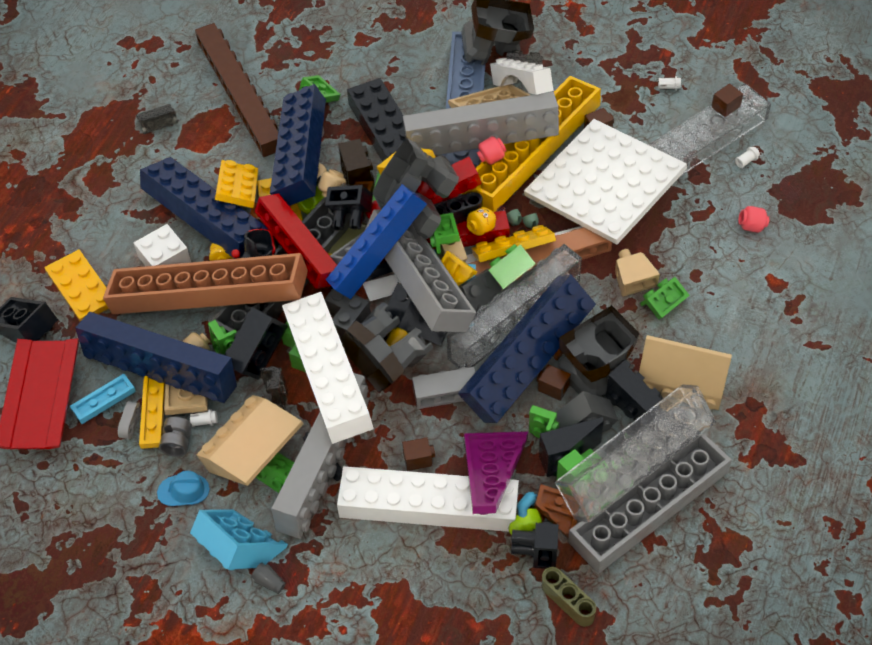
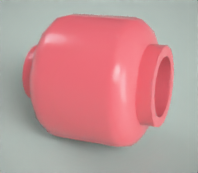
M491 136L479 143L477 155L482 163L486 161L487 164L493 165L504 158V152L507 150L500 138L496 139L494 136Z
M747 206L741 210L738 222L743 230L759 233L768 226L769 216H767L764 208Z

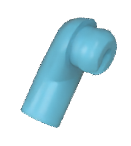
M534 492L526 493L518 502L517 510L520 517H525L527 509L531 505L534 506L537 494H534Z

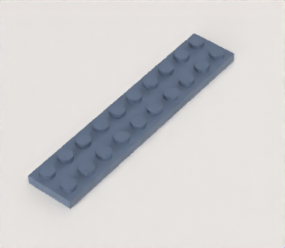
M452 32L446 109L451 108L448 100L484 90L486 64L481 65L480 60L472 59L471 63L465 60L461 32ZM479 148L442 154L451 165L467 157H470L475 168L479 165V157L477 155Z

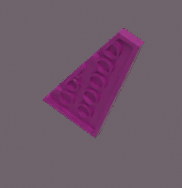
M528 431L464 433L473 514L486 515L497 512L528 440Z

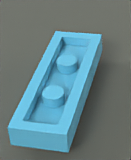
M122 374L70 405V408L79 422L83 424L135 393L136 390L126 375Z

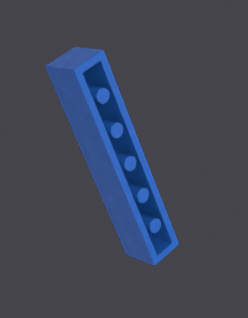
M402 184L326 278V281L334 290L351 299L425 208L427 203Z

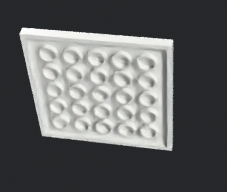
M593 119L524 190V195L617 245L687 169V163Z

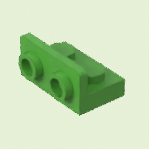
M319 75L302 78L299 90L305 86L315 84L325 97L326 103L339 101L341 94Z
M453 213L440 215V225L430 237L431 247L436 249L437 254H441V244H451L460 241Z
M676 277L669 281L665 278L657 284L658 289L655 292L651 289L643 295L644 300L640 305L644 306L647 304L659 320L690 295Z
M216 320L208 323L212 347L216 353L224 355L235 340L234 336L237 331L232 330L226 333L224 327L219 326Z
M532 405L529 412V433L540 438V433L559 428L557 413Z
M278 452L255 478L279 493L294 462Z

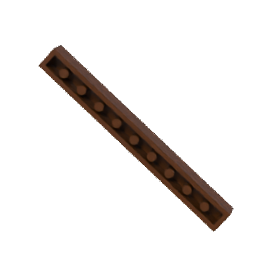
M215 23L195 29L199 46L261 155L264 158L274 154L278 139L276 122L274 119H270L269 110L267 107H263L262 98L256 95L255 86L253 84L250 85L248 74L243 73L242 64L240 61H236V54L233 50H230L228 40H224L222 30L218 29Z

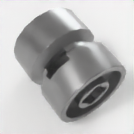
M180 417L167 418L164 423L159 450L169 456L179 457L185 455L192 424Z

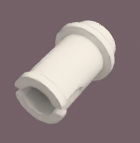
M677 76L675 78L658 79L659 90L675 89L677 91V89H681V78H677Z
M748 147L745 153L735 158V163L739 168H744L751 161H756L760 156V152L756 147Z
M209 409L208 412L191 413L190 423L192 427L208 424L214 426L215 423H218L217 412Z

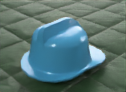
M187 470L162 481L158 487L157 496L160 502L167 506L193 505L205 500L210 488L209 483L204 477Z

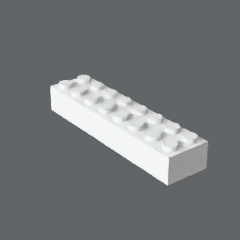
M322 292L282 305L332 444L374 429L367 406Z
M343 466L337 502L339 518L509 532L508 527L510 523L516 520L519 480H510L496 513L480 515L472 513L468 476Z

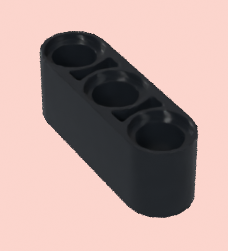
M470 192L436 203L434 206L439 215L453 213L456 224L467 221L469 213L482 207V196L477 192Z

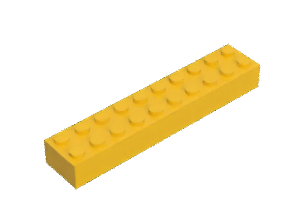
M569 76L554 91L559 112V135L504 144L507 150L504 152V158L493 165L487 164L486 161L481 162L476 167L482 184L462 193V195L477 192L482 196V207L496 212L584 123L585 115L594 112L600 106L601 88Z

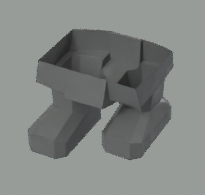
M407 138L383 170L374 188L373 195L382 210L402 184L415 192L427 205L412 224L419 236L428 239L440 225L441 216L431 199L423 196L416 190L421 181H424L436 195L446 198L457 185L459 177L447 159L441 156L432 158L416 142Z

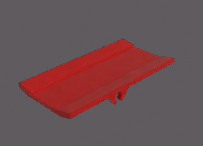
M78 338L65 341L17 339L0 420L1 449L60 448L79 346Z

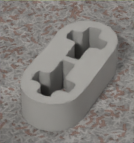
M131 401L126 403L118 426L119 438H132L140 416V403Z

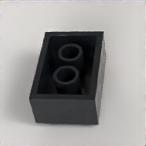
M252 307L245 315L241 329L236 332L235 340L224 355L232 358L234 370L259 380L288 325Z

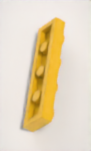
M144 376L139 438L141 449L158 448L163 434L165 383H159L148 378V376Z

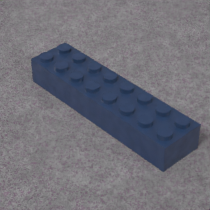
M315 84L305 86L301 90L289 93L283 97L270 194L279 193L289 206L311 198L316 194L326 99Z
M172 157L165 158L140 169V188L211 242L221 246L232 258L234 257L231 255V252L234 249L239 250L240 257L244 254V235L247 231L253 229L268 230L263 223L238 205L215 200L216 189Z
M571 274L558 276L458 392L460 397L484 423H498L558 351L559 337L577 327L596 303Z
M90 311L75 327L83 355L88 359L112 365L123 371L138 374L141 377L148 376V378L159 383L163 382L177 389H183L192 394L201 395L222 403L226 402L237 387L231 357Z

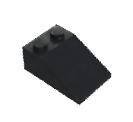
M398 282L385 311H389L392 314V319L396 316L399 317L400 324L397 327L408 332L418 328L422 331L418 335L419 337L442 346L447 332L431 331L402 284Z
M10 297L0 307V334L17 343V339L40 341V338L50 331L58 321L47 303L42 301Z
M603 417L540 433L539 458L547 477L557 476L558 461L574 449L581 455L590 448L593 450L601 443Z

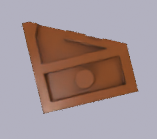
M541 484L534 508L551 523L559 524L558 529L569 538V530L577 523L583 497Z

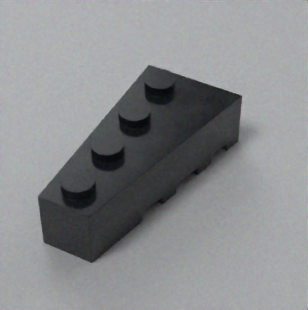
M625 359L608 375L606 398L610 399L612 405L619 407L627 417L634 420L638 417L643 419L655 430L653 435L656 436L657 440L671 448L687 433L689 420L670 402L665 403L660 392L655 387L650 389L643 381L645 378L639 372L635 374L629 368L631 364Z

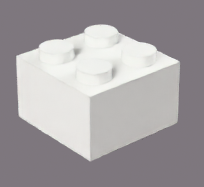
M168 224L134 242L137 256L145 266L191 263L187 247Z

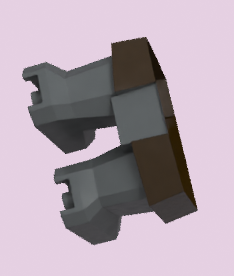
M474 0L471 5L473 21L465 23L461 31L464 56L467 62L471 63L472 59L480 60L481 65L486 64L494 43L498 54L503 56L504 52L513 53V58H515L521 50L520 42L531 38L534 31L530 4L510 0Z
M384 302L377 306L362 323L356 320L340 337L346 355L378 392L393 384L405 372L404 369L407 366L413 367L433 349L431 342L425 345L424 338L418 337L422 332L418 328H414L404 338L389 346L384 341V338L400 324L398 316L392 319V314L384 310L388 307V304Z
M611 305L559 337V349L565 355L560 359L559 369L571 374L570 386L578 394L585 391L600 397L603 395L606 397L607 376L611 370H614L615 367L630 356L638 341L639 332Z

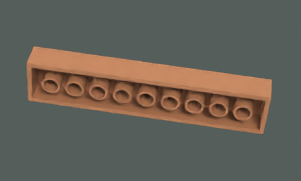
M301 253L114 269L103 299L112 315L293 301L301 299L308 269Z

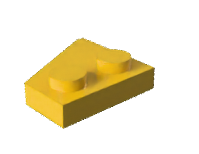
M446 251L441 260L458 286L477 274L475 269L450 251Z

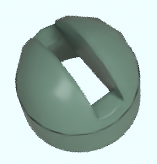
M514 209L506 214L510 225L515 226L521 223L522 216L518 209Z
M537 213L522 217L523 223L527 228L532 229V227L537 226L539 223Z

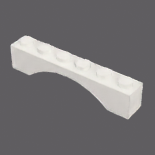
M507 58L496 59L495 63L490 64L493 85L505 86L517 83L519 79L530 94L538 95L554 91L550 68L543 67V64L535 65V63L521 62L520 60L514 61Z

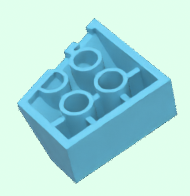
M233 509L199 510L190 532L197 539V542L203 545L210 555L216 557L222 563V566L228 570L256 568L260 563L266 565L286 549L288 545L283 540L279 542L271 538L272 534L267 530L262 531L254 528V522Z

